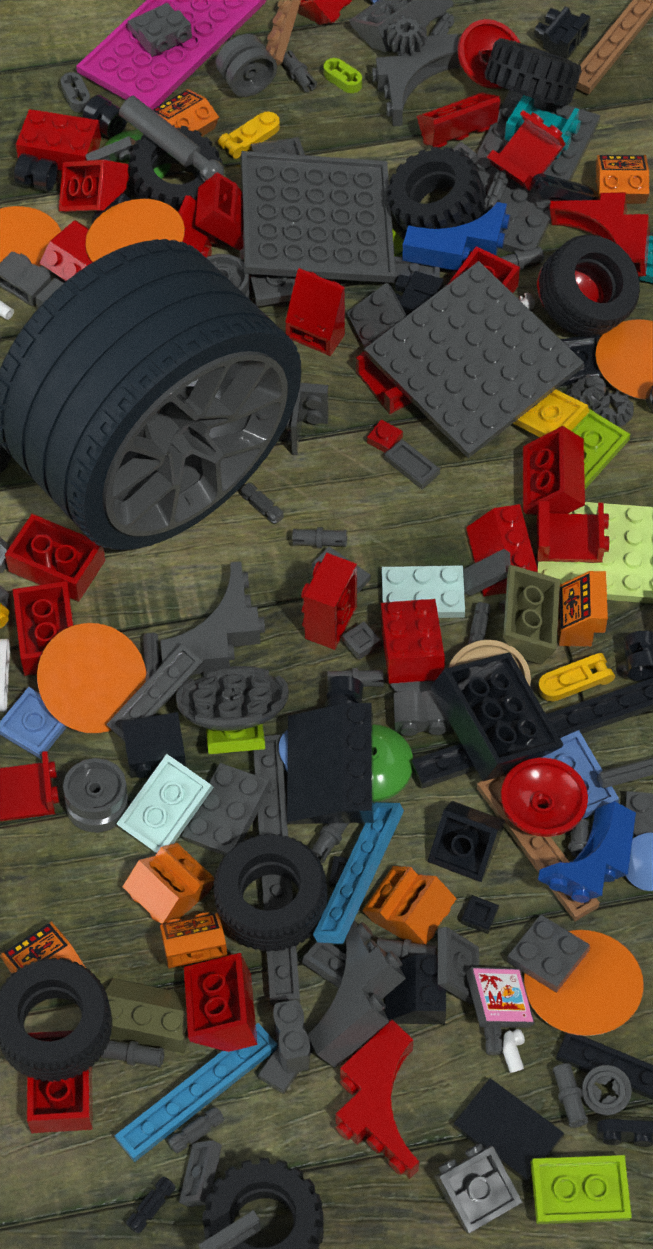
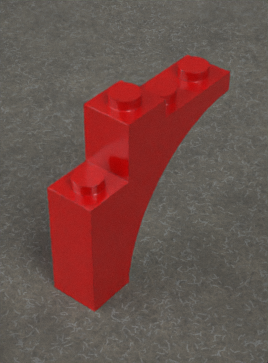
M626 192L601 193L600 200L550 201L552 225L578 228L611 240L629 255L635 265L638 276H646L650 238L649 214H627Z
M391 1020L340 1068L341 1085L351 1095L356 1093V1095L336 1113V1130L345 1140L349 1141L351 1139L357 1145L367 1137L366 1142L371 1149L378 1154L382 1152L389 1159L390 1167L397 1174L402 1175L404 1173L411 1179L419 1171V1160L406 1146L397 1129L392 1111L391 1095L397 1073L407 1056L413 1051L414 1040L397 1023Z

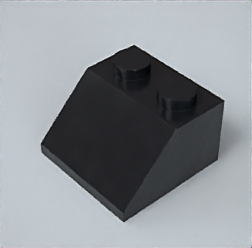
M178 712L122 721L131 778L150 777L166 754L187 768Z
M451 801L443 810L427 862L482 882L498 846L506 820Z
M415 954L400 960L402 962L400 969L406 979L385 996V1014L389 1022L393 1020L397 1024L445 1025L446 989L438 985V955Z

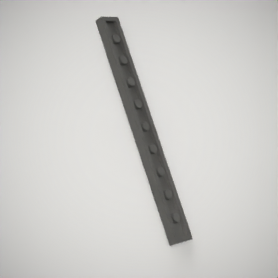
M281 735L264 736L265 749L254 750L255 775L269 780L272 784L258 811L259 835L261 836L264 834L288 836L283 761L278 749ZM280 875L262 876L265 911L281 909L293 901L292 881ZM292 946L290 949L285 948L282 951L271 950V952H267L270 1005L297 1000L300 1003L296 946Z

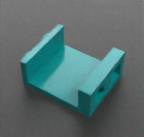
M523 95L506 122L505 140L510 141L524 123L520 113L524 110L531 115L533 112L544 120L543 124L548 127L553 125L563 133L561 137L566 145L556 156L558 159L562 151H567L569 148L571 136L573 134L576 135L581 125V120H578L579 109L575 108L569 119L535 108L534 98Z

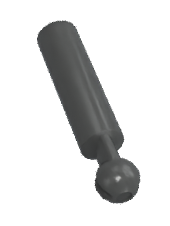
M130 96L123 103L119 110V116L185 167L193 165L197 168L203 181H207L216 172L224 176V168L219 161L206 159L200 154V146L138 98Z

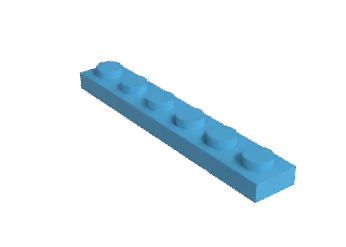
M400 803L374 804V823H365L313 934L317 943H344L404 812Z
M259 1023L256 1024L258 1045L231 1052H220L115 1135L116 1141L134 1162L277 1049L278 1044Z

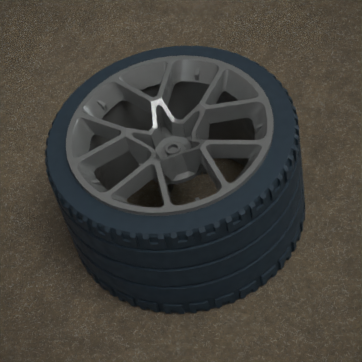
M168 239L135 243L99 258L72 276L37 309L22 328L0 368V444L92 542L113 550H130L151 546L182 533L214 512L237 492L263 463L279 440L294 410L301 382L300 354L297 352V347L289 336L193 246L187 245L182 241H169Z

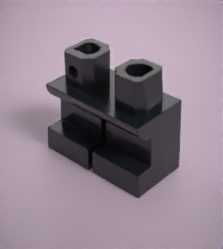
M566 6L561 12L551 8L545 17V23L550 25L539 22L535 27L534 37L543 41L544 50L568 59L589 33L590 16L581 13L579 17L573 15Z
M417 271L414 272L412 277L400 274L396 281L395 290L403 293V295L396 294L406 315L408 316L442 290L444 279Z

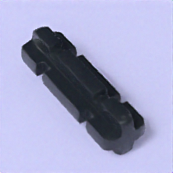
M164 1176L161 1177L154 1185L156 1189H151L136 1208L138 1212L136 1214L133 1212L127 1219L126 1225L133 1232L141 1233L147 1226V1219L151 1221L166 1202L164 1198L166 1196L170 1197L174 1192L176 1186L170 1179Z

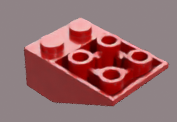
M216 172L198 188L195 225L241 251L243 249L242 192L235 182Z
M299 268L285 321L286 335L293 341L331 356L345 336V287L335 281H329L313 272Z

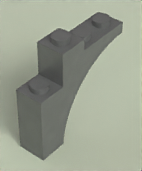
M458 34L427 36V42L425 46H422L421 52L414 51L413 55L405 53L402 56L399 51L397 56L376 58V68H372V81L377 82L378 92H384V98L389 99V102H386L387 117H392L393 127L402 126L405 103L418 85L435 74L460 68Z
M241 562L230 563L231 573L227 591L219 606L204 622L186 633L161 640L162 663L184 643L204 662L193 674H203V672L212 669L230 667L229 660H235V646L261 644L260 633H265L264 617H258L257 607H251L250 595H245L244 588H249L248 572H242Z
M353 921L345 938L347 955L341 985L324 1017L308 1034L316 1054L334 1068L389 1022L384 1012L386 1006L381 999L406 979L400 969L402 966L400 959L392 951L389 953L385 952L371 940L373 933L363 922L358 924L356 921Z

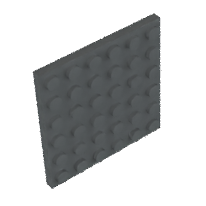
M241 152L244 274L296 277L297 270L301 268L325 279L394 283L396 274L391 209L387 201V187L389 185L387 161Z
M479 261L364 349V355L467 458L474 455L584 366V362Z

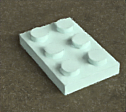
M463 566L382 567L383 603L435 599L438 618L465 617Z
M166 754L119 819L117 825L157 853L161 847L175 843L214 787Z

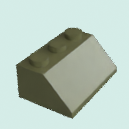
M509 565L503 638L509 646L519 651L525 660L543 664L556 650L560 579Z
M118 979L111 981L105 990L112 1015V1033L110 1038L127 1042L137 1041L141 1045L186 1053L189 1038L185 993Z

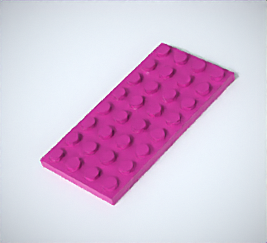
M146 0L76 65L77 73L125 100L130 96H135L149 108L154 109L164 102L266 3V0ZM168 2L174 11L180 10L191 23L192 38L164 52L151 56L128 29L127 21Z

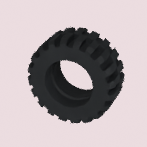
M499 38L494 43L485 70V77L488 81L522 95L555 105L567 106L572 101L582 71L580 65L561 56L512 40Z
M181 125V128H176L201 147L200 154L206 159H215L223 165L218 149L215 146L212 147V141L208 137L203 138L201 136L202 133L195 129L190 131L186 126ZM143 134L141 139L137 140L133 146L128 165V190L133 195V200H158L170 205L177 212H179L186 195L191 196L197 201L198 188L205 182L201 178L200 171L193 165L186 167L196 177V179L189 183L172 184L164 181L153 169L166 163L184 165Z
M433 147L429 151H425V149L419 151V154L414 157L411 155L406 159V163L400 164L397 167V173L393 174L389 181L390 185L387 187L388 205L399 228L405 235L408 226L443 229L470 223L480 218V212L485 207L486 191L476 166L470 157L465 156V153L459 150L454 151L453 148L444 147L440 149L439 147ZM452 188L444 198L436 202L420 203L427 194L436 189Z
M260 1158V1164L252 1165L249 1159L241 1162L242 1168L237 1171L233 1166L226 1170V1178L224 1180L218 1178L212 1185L213 1193H208L205 1200L206 1209L203 1211L205 1240L234 1223L235 1216L247 1203L264 1198L279 1201L290 1209L294 1220L291 1233L281 1243L272 1247L258 1248L242 1242L232 1249H319L324 1235L322 1201L320 1195L315 1192L313 1182L310 1178L305 1180L303 1172L296 1166L290 1170L287 1167V1162L278 1159L276 1165L269 1163V1158Z

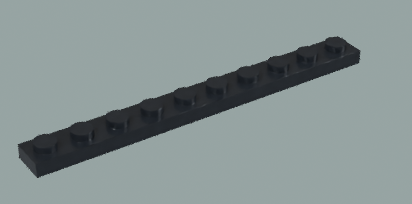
M653 678L546 715L560 738L578 730L583 734L653 710ZM462 743L411 760L412 768L422 789L476 770Z

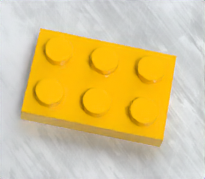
M555 389L513 424L539 437L561 426H565L572 431L589 413V407L587 404Z

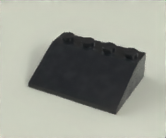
M510 652L446 668L430 687L482 781L504 776L521 762L544 757L562 748L564 745Z
M343 703L288 716L287 824L374 823L373 711L371 703Z

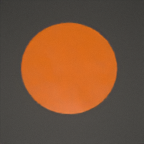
M152 199L125 201L109 208L93 222L87 233L86 250L91 261L94 262L115 250L139 242L156 239L177 240L181 242L184 238V223L179 213L164 202Z
M23 206L0 208V263L12 251L26 255L30 259L31 264L38 267L43 266L40 264L42 256L50 240L61 232L60 227L49 215L34 208Z
M641 319L621 322L601 336L596 347V361L600 372L613 387L629 396L646 400L647 391L653 386V321Z
M98 623L77 624L58 633L44 649L37 670L39 693L48 711L65 726L84 733L111 731L107 723L146 682L145 664L134 643L120 631Z
M590 930L569 931L590 944L589 952L557 993L524 973V985L528 1000L535 1012L544 1021L561 1031L583 1036L610 1032L627 1022L636 1012L641 1002L643 976L639 964L623 944L610 936Z

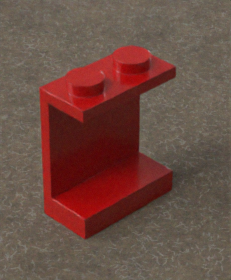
M523 110L520 115L524 123L500 154L492 149L487 158L493 167L501 172L505 171L509 178L530 191L534 186L532 184L533 177L539 173L543 174L566 144L561 137L563 133L553 125L550 127L543 124L544 120L533 112L530 115Z
M364 351L356 357V374L389 414L412 403L364 355Z
M539 501L537 511V561L602 563L604 552H609V536H604V529L608 530L609 514L604 513V503H598L596 514L550 513L549 501Z
M47 751L42 752L43 763L0 768V822L55 814L54 804L59 803L58 787L52 785V778H57L55 761L49 760Z

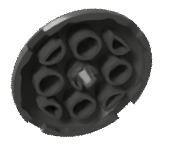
M231 666L203 672L204 677L196 681L191 678L188 679L178 689L176 703L180 713L198 726L218 731H236L261 725L275 717L286 705L289 690L286 681L280 675L277 677L270 676L269 670L250 666Z

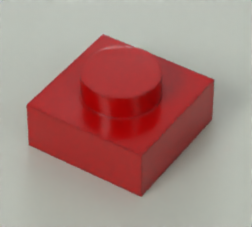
M381 419L367 436V443L386 453L402 439L403 431Z

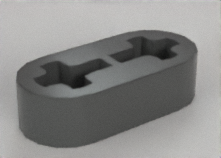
M74 72L66 73L61 77L62 92L70 108L75 112L81 113L90 100L89 91L79 74Z

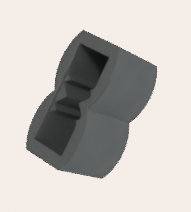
M11 251L0 263V287L16 295L28 305L34 306L36 304V296L51 282V275L45 267L31 264L30 259L26 255Z
M432 690L394 693L395 731L397 733H401L404 736H413L424 731L433 735H441L451 730V724Z
M297 1000L275 1003L273 1010L274 1032L279 1042L281 1065L287 1074L308 1070L310 1066V1042L304 1030L303 1009Z

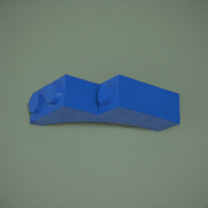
M497 202L482 217L457 227L427 229L408 226L403 242L402 261L458 271L476 246L496 255L498 248H503L505 233H502L503 229H508L510 215L506 214L507 204Z
M615 801L596 808L592 830L587 844L581 853L570 863L559 862L540 869L538 880L549 885L550 889L570 896L576 902L586 903L591 899L602 896L604 882H613L615 879L628 875L636 812Z

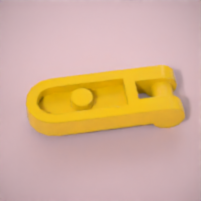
M263 112L233 132L223 134L218 140V145L223 149H228L229 154L234 159H238L241 157L242 151L252 150L251 144L264 142L279 131V117L273 112Z
M597 653L545 673L539 679L538 692L547 701H558L594 686L606 685L615 679V674L612 669L607 668V660L604 655ZM590 669H596L597 673L592 674Z

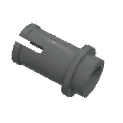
M582 819L571 830V842L568 845V849L574 857L581 853L588 841L589 822L585 819Z

